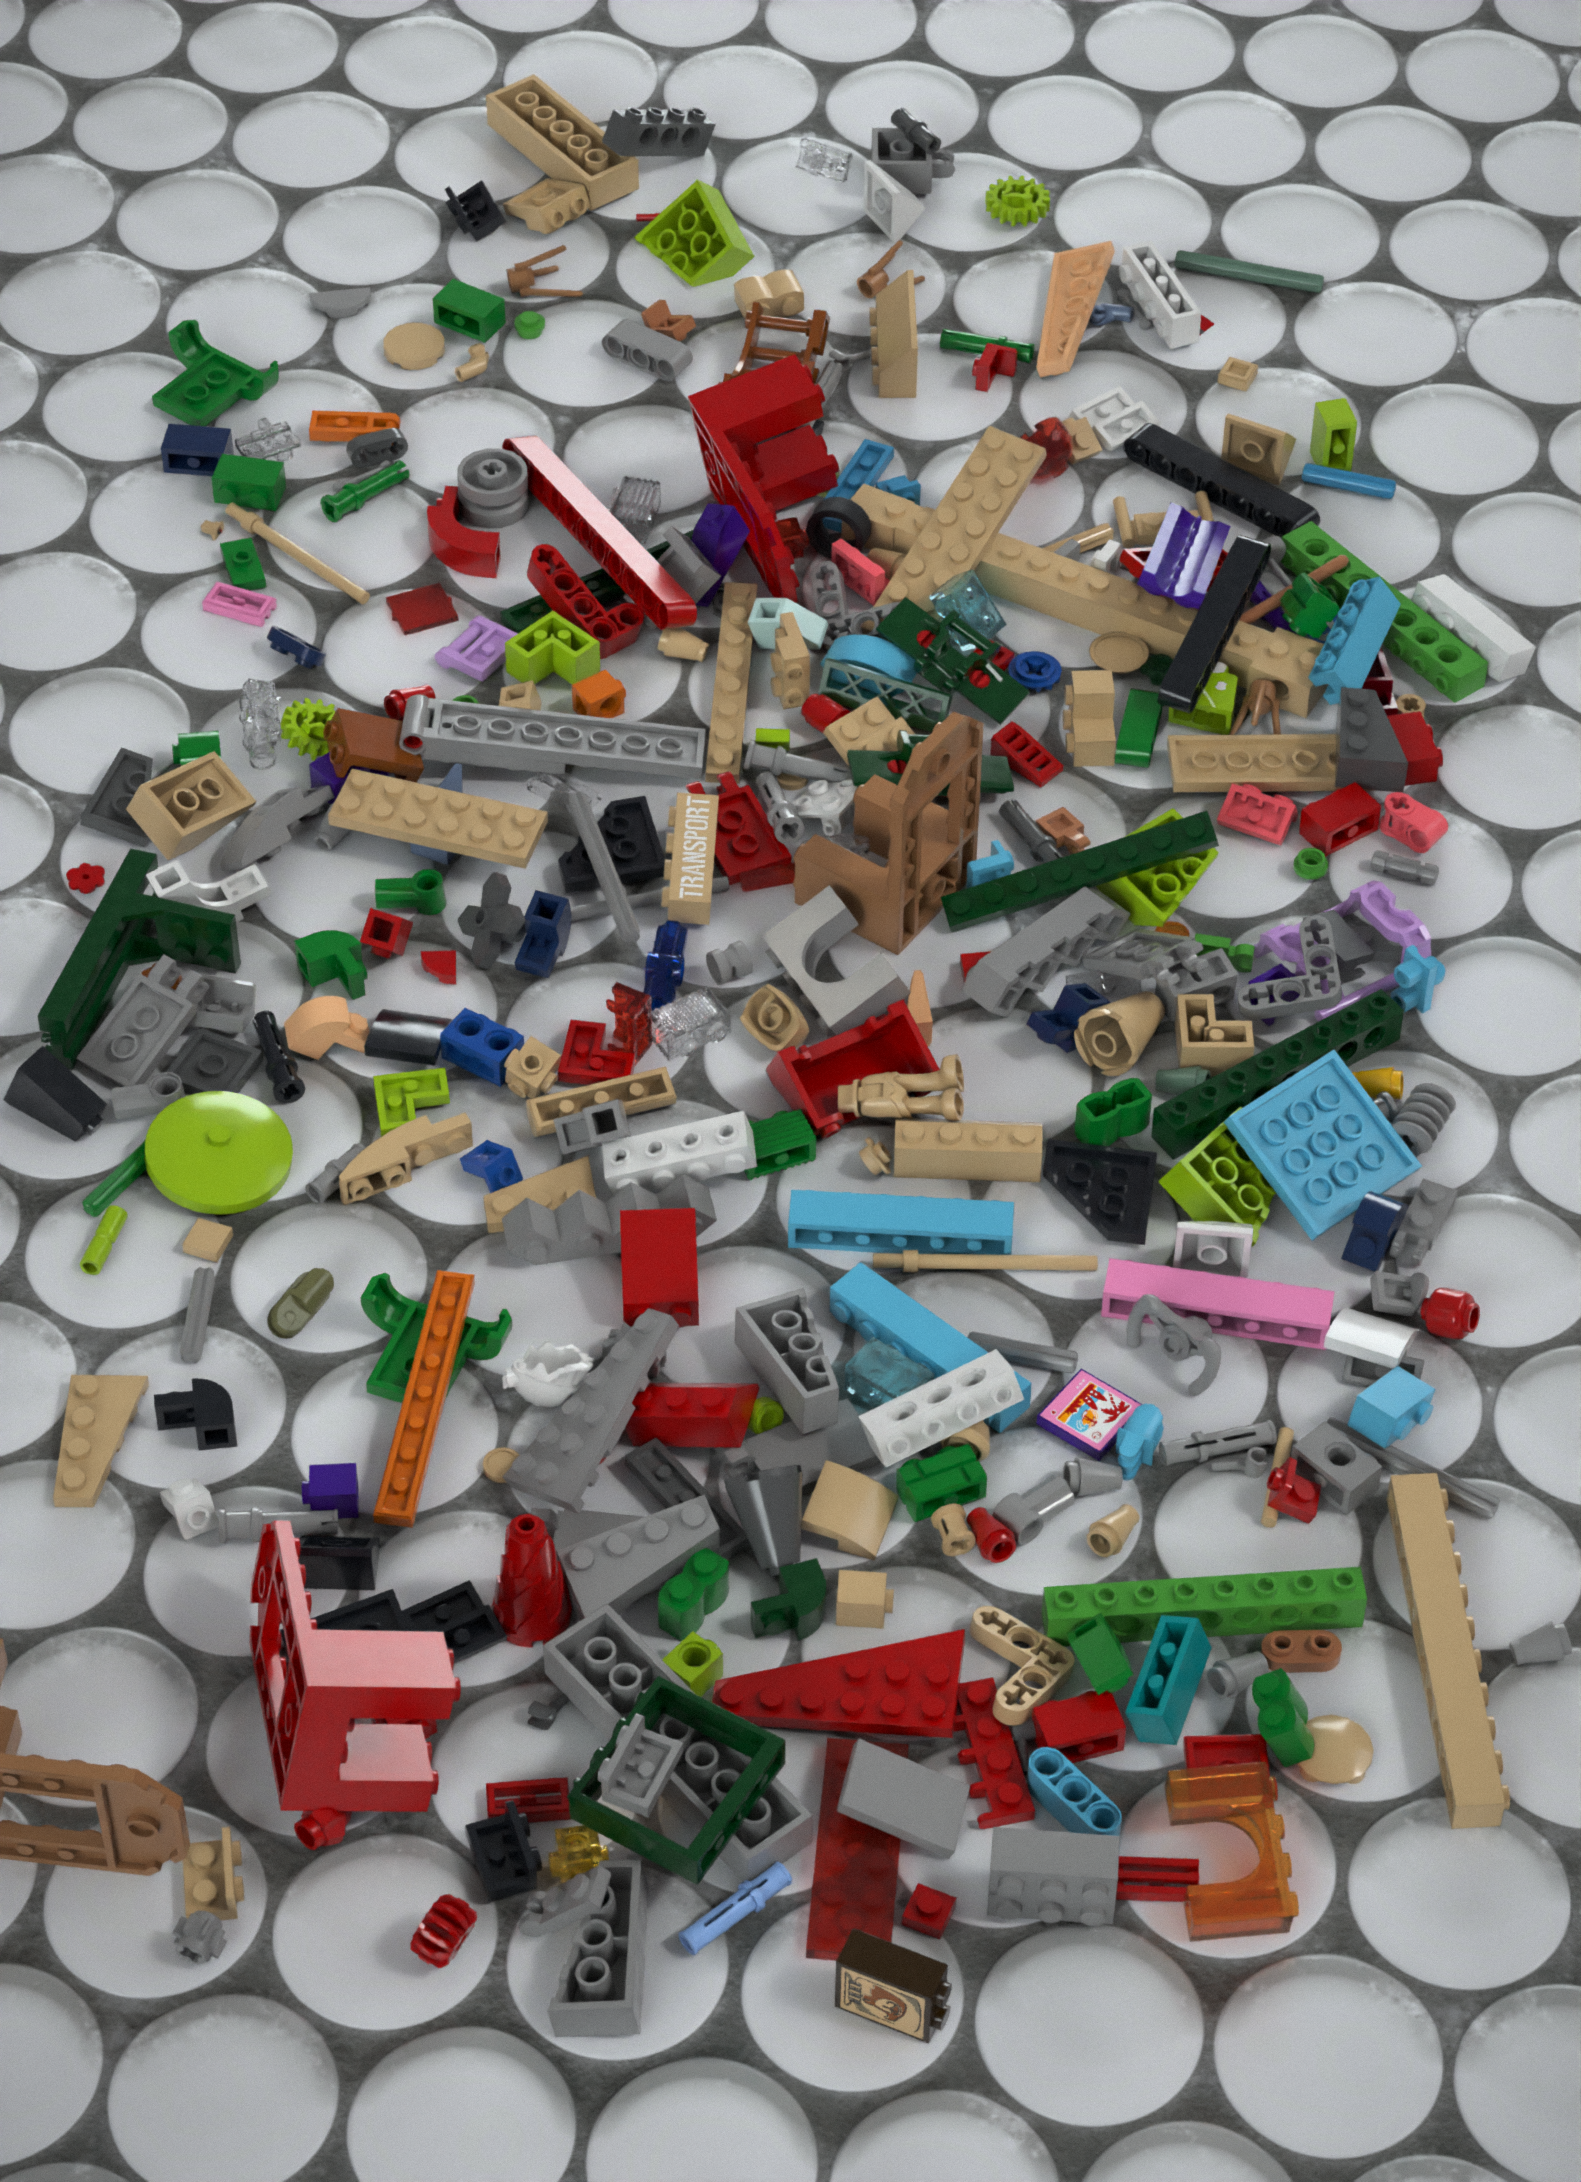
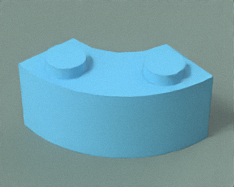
M855 634L835 639L820 663L824 668L825 659L832 658L911 683L917 674L914 671L915 660L892 642L869 635ZM833 669L831 677L835 681L850 684L843 671ZM854 675L856 680L861 678L860 676ZM865 679L859 683L860 687L881 694L875 681ZM884 684V685L886 686L887 690H888L889 688L893 687V686ZM897 688L890 692V695L894 697L906 690Z

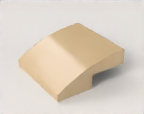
M826 1460L803 1515L801 1529L838 1540V1550L875 1561L899 1496L866 1475Z

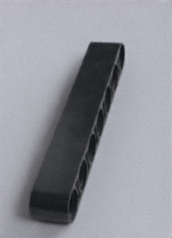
M1153 423L1144 424L1124 441V451L1133 462L1194 494L1199 491H1205L1210 502L1275 536H1279L1281 539L1282 536L1310 521L1317 526L1320 524L1319 513L1312 505Z
M1242 535L1236 537L1161 683L1157 699L1158 704L1190 714L1193 712L1268 564L1271 554L1270 543Z

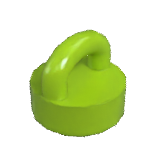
M763 1396L756 1399L747 1428L758 1435L780 1426L784 1418L782 1405L770 1397Z

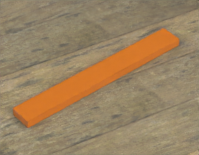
M437 1270L373 1513L374 1523L413 1528L475 1285L473 1274Z

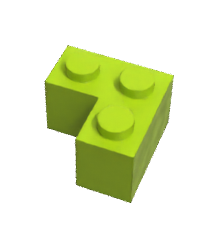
M551 611L505 642L506 672L521 683L533 680L534 684L554 672L569 683L575 684L600 672L599 641L554 611Z

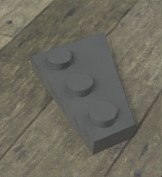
M121 747L84 809L80 825L144 847L146 833L128 813L126 808L139 786L151 780L153 758Z

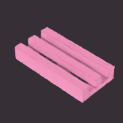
M216 582L202 601L204 611L263 627L265 624L264 618L268 619L270 617V610L274 611L277 607L276 598L221 582Z

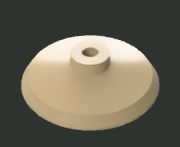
M1125 632L1105 633L1097 637L1091 643L1089 649L1092 660L1101 669L1112 670V673L1118 674L1137 670L1147 661L1149 656V650L1145 642L1139 637Z

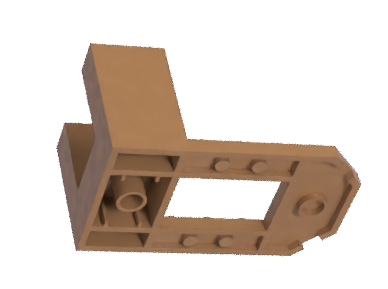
M953 711L943 722H938L935 725L932 733L923 742L917 743L913 748L898 785L875 774L865 784H861L853 796V802L855 803V816L852 823L854 827V843L887 859L888 862L883 868L815 834L806 844H801L794 854L795 878L793 886L795 887V903L800 906L804 905L830 885L859 924L851 932L899 955L943 909L940 897L958 892L967 884V862L977 860L984 723ZM950 783L947 797L949 798V810L931 801Z
M0 1638L1 1688V1684L8 1664L4 1641L2 1638ZM0 1706V1809L5 1792L96 1802L101 1833L90 1829L75 1831L60 1829L53 1825L32 1826L19 1824L11 1820L0 1821V1859L151 1876L161 1871L163 1863L169 1860L177 1863L187 1858L190 1839L183 1797L140 1770L128 1768L121 1764L108 1766L90 1764L78 1759L64 1761L47 1759L35 1754L27 1756L16 1755L22 1737L18 1710Z

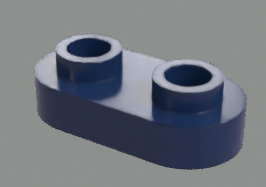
M276 626L271 627L266 637L271 641L270 648L284 655H288L289 652L296 656L294 661L309 669H313L314 665L321 666L327 655L324 651L298 636Z

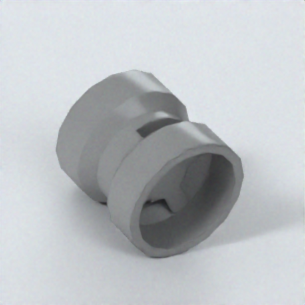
M742 941L729 944L728 948L723 951L715 949L706 954L709 973L717 985L730 982L732 976L738 975L743 977L753 972L751 955Z

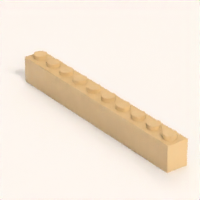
M1437 1473L1391 1475L1387 1493V1504L1451 1829L1501 1826L1503 1812L1510 1808V1793L1507 1784L1501 1785L1500 1775L1503 1772L1502 1754L1500 1750H1494L1493 1741L1496 1737L1494 1717L1487 1716L1486 1707L1489 1703L1488 1687L1486 1682L1480 1683L1479 1673L1482 1670L1481 1653L1479 1649H1473L1472 1640L1475 1638V1625L1473 1617L1466 1615L1465 1608L1468 1606L1466 1584H1460L1458 1575H1461V1557L1459 1551L1453 1552L1452 1543L1455 1540L1453 1520L1446 1519L1445 1512L1448 1511L1446 1488H1440Z

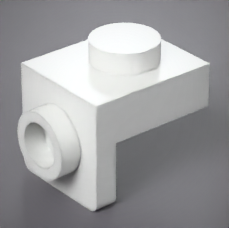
M1109 539L1101 550L1095 552L1091 561V567L1135 582V576L1119 568L1121 543Z
M196 1478L177 1480L170 1485L169 1489L159 1492L164 1507L175 1517L180 1534L185 1540L219 1526V1520L210 1492Z

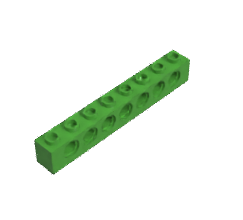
M1312 521L1282 536V540L1286 545V553L1280 562L1297 576L1300 573L1309 574L1339 555L1347 556L1349 562L1346 567L1319 582L1333 597L1339 609L1342 608L1353 583L1358 580H1367L1380 576ZM1380 576L1401 603L1382 644L1454 703L1485 686L1488 662Z
M1361 1567L1044 1587L1041 1616L1044 1635L1062 1646H1071L1067 1636L1069 1631L1099 1613L1103 1614L1119 1642L1126 1643L1152 1641L1161 1615L1198 1618L1207 1637L1264 1634L1281 1630H1325L1363 1627L1367 1595Z

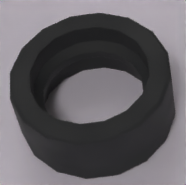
M829 497L821 501L807 522L806 534L810 544L818 553L831 559L832 543L839 539L827 531L822 519L833 517L844 521L854 531L855 539L844 541L861 552L870 537L872 526L869 516L864 509L854 501L843 497Z

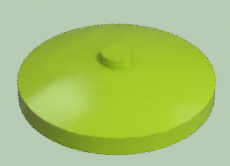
M207 1091L176 1100L155 1117L145 1139V1165L148 1175L156 1188L174 1203L205 1214H235L262 1205L275 1196L283 1187L290 1174L292 1165L293 1144L289 1130L283 1120L262 1102L234 1092Z

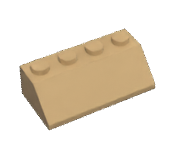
M907 270L876 294L875 307H870L869 311L870 326H875L870 328V345L876 346L871 347V365H877L872 366V385H878L879 398H916L918 342L914 270Z
M895 1118L894 1177L1040 1182L1042 1166L1041 1123L977 1120L953 1122L946 1119Z

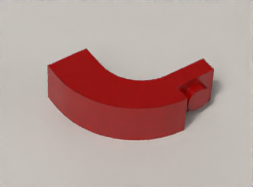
M445 485L443 498H437L436 506H427L429 544L433 553L443 564L460 573L475 577L496 578L501 559L500 532L476 531L462 526L457 521L460 511L458 486Z

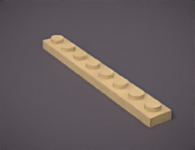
M725 582L705 772L706 782L720 783L717 775L727 771L732 773L737 784L740 782L753 634L747 622L757 598L758 584Z

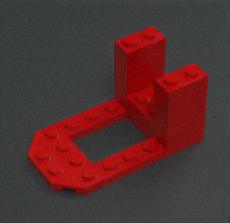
M794 354L689 395L688 400L712 495L718 504L735 506L749 528L750 532L742 546L772 598H788L797 603L798 599L795 589L800 587L795 571L790 567L795 562L788 545L784 546L780 532L775 524L777 520L775 511L838 487L836 473L840 470L835 456L827 454L828 450L824 438L821 434L816 436L810 425L762 444H756L824 417L821 403L825 402L823 390L818 383L813 384V377L808 365H802Z
M274 1520L271 1521V1524H264L250 1586V1603H258V1626H250L249 1644L280 1810L314 1811L333 1808L336 1811L427 1812L431 1795H436L438 1792L439 1777L437 1770H432L431 1768L432 1745L431 1742L425 1741L422 1725L355 1724V1718L449 1720L453 1702H459L461 1684L459 1677H454L453 1675L454 1653L452 1649H447L444 1633L317 1630L316 1619H310L311 1593L304 1590L306 1568L304 1564H299L300 1539L293 1536L291 1521ZM280 1624L283 1625L289 1656L287 1674L286 1658L279 1655L281 1649Z

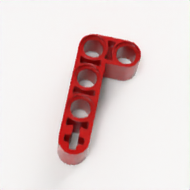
M541 544L533 549L527 568L529 581L554 612L599 641L600 659L607 658L638 640L644 621V612L638 605L623 603L606 612L554 546Z

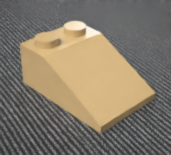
M213 751L141 784L126 810L169 861L198 846L253 807L257 801L217 753Z

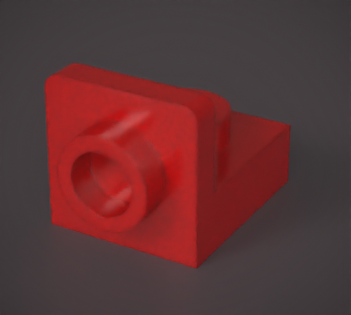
M1289 1457L1280 1468L1275 1467L1268 1477L1266 1487L1270 1489L1267 1506L1309 1524L1316 1517L1321 1485L1296 1475L1297 1460Z

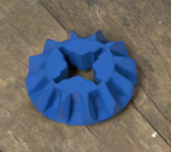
M1029 651L1014 657L1009 664L1008 675L1026 689H1035L1039 693L1042 688L1051 690L1053 684L1060 682L1062 669L1058 660L1044 652Z

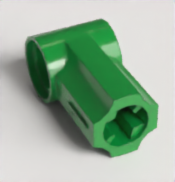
M423 869L416 872L412 878L376 879V908L416 907L424 915H436L442 912L447 904L442 875L434 869Z

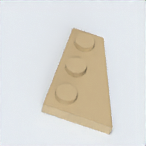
M589 1156L484 1195L483 1201L488 1233L504 1232L502 1218L526 1198L553 1211L578 1190L596 1198Z

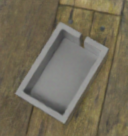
M993 1827L987 1915L998 1916L1006 1920L1028 1918L1040 1919L1047 1923L1068 1921L1081 1922L1088 1926L1113 1925L1118 1882L1120 1836Z

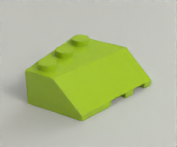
M698 179L634 237L693 287L732 277L755 257L720 191Z
M1172 808L1127 836L1182 819L1183 817ZM1211 848L1097 885L1096 887L1131 913L1128 919L1134 925L1163 927L1218 857L1219 852L1215 848Z
M1240 1106L1234 1113L1242 1109V1107ZM1223 1122L1158 1181L1194 1221L1252 1224L1253 1237L1251 1247L1258 1240L1260 1235L1258 1233L1259 1229L1268 1216L1270 1203L1276 1194Z

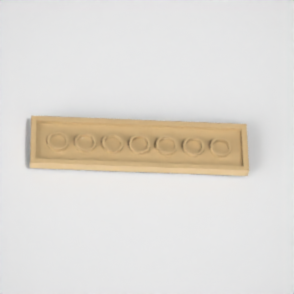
M989 426L874 607L901 602L906 597L937 621L941 622L1047 456L1046 448ZM871 620L863 622L861 625L862 634L871 632L875 622Z

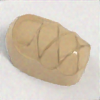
M770 984L762 986L751 996L741 1017H739L748 1032L763 1045L776 1052L793 1045L797 1049L803 1044L809 1033L808 1024L799 1008L785 993Z

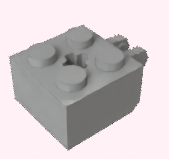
M872 128L871 161L908 189L913 195L931 194L932 178H950L955 172L953 165L955 156L950 149L943 150V148H939L936 153L931 152L929 155L918 144L908 141L904 132L899 128Z

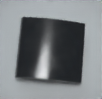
M382 1009L376 1017L365 1042V1056L435 1066L441 1049L440 1033L452 1022V1019Z
M470 1580L402 1610L410 1631L444 1633L447 1649L453 1650L454 1663L507 1640V1635L489 1604H483Z

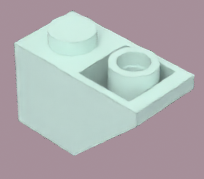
M756 598L747 623L759 649H775V629L780 628V614L793 612L807 649L820 650L828 627L827 620L788 598Z

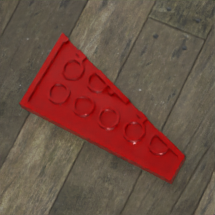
M965 1629L715 1680L712 1703L757 1726L953 1738L966 1639Z

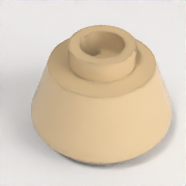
M984 1420L941 1440L940 1443L942 1448L947 1446L957 1448L969 1444L976 1455L977 1461L980 1462L986 1459L990 1453L989 1428Z

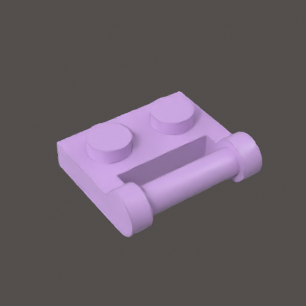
M478 615L469 622V628L448 647H442L435 654V660L445 669L452 667L483 682L506 661L505 642L518 633ZM477 637H479V638H478L472 645H470L462 654H460L469 644H471Z

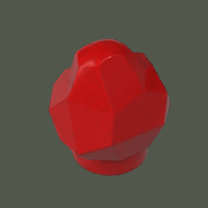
M333 1808L303 1811L301 1819L294 1824L295 1833L301 1843L310 1850H316L320 1846L341 1843L346 1833V1825L351 1819L352 1811H336Z

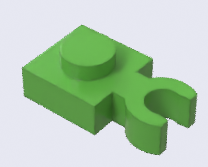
M1195 934V940L1202 943L1204 949L1196 954L1197 957L1222 948L1236 970L1245 973L1251 972L1255 946L1250 944L1230 946L1231 938Z

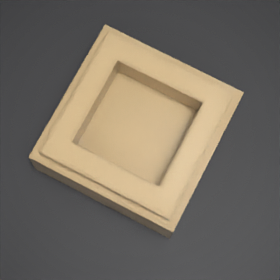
M1229 357L1218 374L1217 383L1247 391L1258 374V365Z
M198 1218L182 1244L183 1252L218 1262L233 1237L232 1227Z

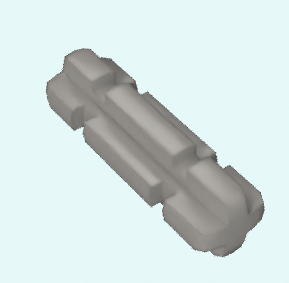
M1379 850L1374 852L1370 868L1374 871L1384 873L1387 870L1389 875L1416 881V878L1421 879L1420 883L1434 885L1439 873L1437 865L1425 863V866L1420 865L1421 861L1395 854L1392 858L1389 857V853Z

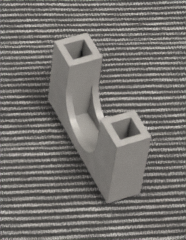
M830 885L762 936L770 947L765 953L777 969L784 965L787 970L782 973V976L794 991L799 987L804 993L799 996V999L811 1014L816 1010L821 1016L816 1019V1022L828 1037L833 1033L838 1035L862 1025L871 1016L876 1018L887 1011L886 1007L902 1000L911 993L882 953L846 979L832 983L815 980L816 966L822 954L859 925Z

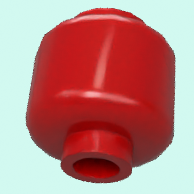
M1440 1287L1434 1290L1430 1298L1426 1297L1423 1300L1420 1314L1421 1318L1425 1320L1427 1330L1431 1334L1461 1340L1476 1330L1480 1319L1479 1304L1475 1303L1470 1293Z

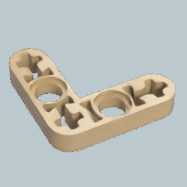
M981 1606L974 1611L970 1624L972 1638L1021 1667L1019 1671L999 1688L993 1704V1714L997 1720L1006 1725H1021L1032 1716L1033 1707L1047 1702L1070 1679L1075 1663L1074 1655L1066 1647L999 1608ZM1012 1642H1025L1029 1644L1031 1648H1020L1015 1646ZM1034 1681L1041 1684L1043 1688H1031L1024 1682ZM1017 1697L1020 1699V1704H1016Z

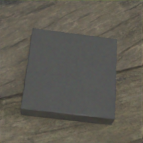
M199 1028L166 1072L177 1074L181 1078L184 1092L190 1095L207 1091L239 1093L263 1062V1052L257 1048Z

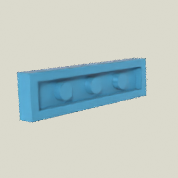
M865 439L838 477V487L830 489L823 500L829 497L851 499L863 484L874 487L894 458V447ZM833 517L822 519L825 528L842 533V520Z

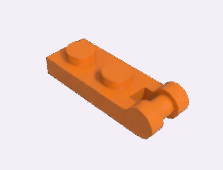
M312 410L309 438L310 441L349 442L359 435L388 428L400 429L401 419L395 413Z

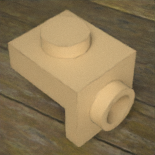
M1086 417L1076 421L1073 418H1068L1060 422L1056 426L1057 430L1050 437L1052 444L1061 442L1072 465L1097 456L1102 451Z

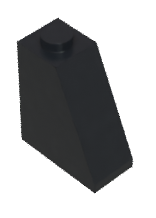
M43 1046L17 1069L3 1099L14 1108L75 1142L85 1133L91 1136L104 1122L101 1115L107 1106L105 1101Z

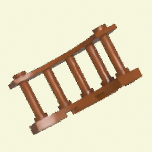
M753 302L752 311L748 310L746 314L745 329H748L740 359L731 374L724 373L723 382L753 371L751 367L754 359L776 362L795 354L802 365H808L813 377V384L815 385L819 375V368H815L817 355L823 356L830 322L827 311L814 309L813 318H808L807 321L764 316V309L761 304ZM760 328L806 333V337H809L806 350L802 349L801 352L757 347Z

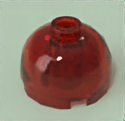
M1055 416L1034 425L1038 431L1030 437L1026 432L1020 437L1023 440L1046 448L1047 456L1034 475V479H1045L1050 476L1054 478L1059 477L1069 467L1067 463L1073 453L1072 435L1064 423Z

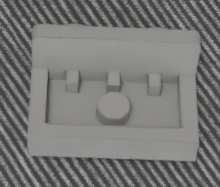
M202 975L203 981L210 987L201 1001L198 1002V1011L187 1027L193 1029L203 1027L218 1029L226 1034L243 1033L255 1015L256 985L253 982Z
M636 1713L630 1725H624L621 1728L616 1740V1750L611 1759L606 1757L602 1762L598 1772V1781L601 1782L603 1801L649 1817L683 1754V1743L645 1729L644 1716Z

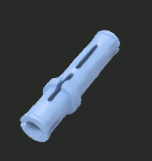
M776 1861L752 1881L745 1880L740 1883L737 1892L711 1909L688 1928L678 1933L683 1947L691 1955H696L698 1951L728 1931L752 1911L760 1912L765 1908L767 1900L786 1886L792 1884L790 1873L783 1864Z

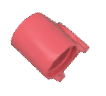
M1402 792L1391 793L1385 798L1384 808L1386 812L1380 819L1379 828L1386 836L1398 840L1417 853H1425L1446 834L1448 823L1440 812L1430 809Z

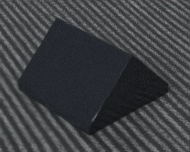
M301 1535L299 1538V1564H304L306 1568L304 1589L375 1590L380 1537Z

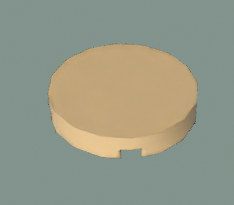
M406 323L396 326L383 339L384 356L388 362L393 365L394 362L401 364V368L406 370H421L431 367L437 363V359L440 356L443 357L445 354L444 336L440 330L424 323Z

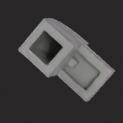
M619 1099L582 1108V1112L553 1119L562 1155L602 1146L604 1142L631 1137L623 1101Z

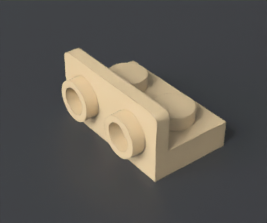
M221 1827L222 1840L190 1843L187 1858L183 1860L186 1918H189L191 1913L202 1910L212 1913L220 1920L238 1919L237 1902L245 1901L243 1877H235L234 1866H242L240 1840L232 1841L230 1827Z

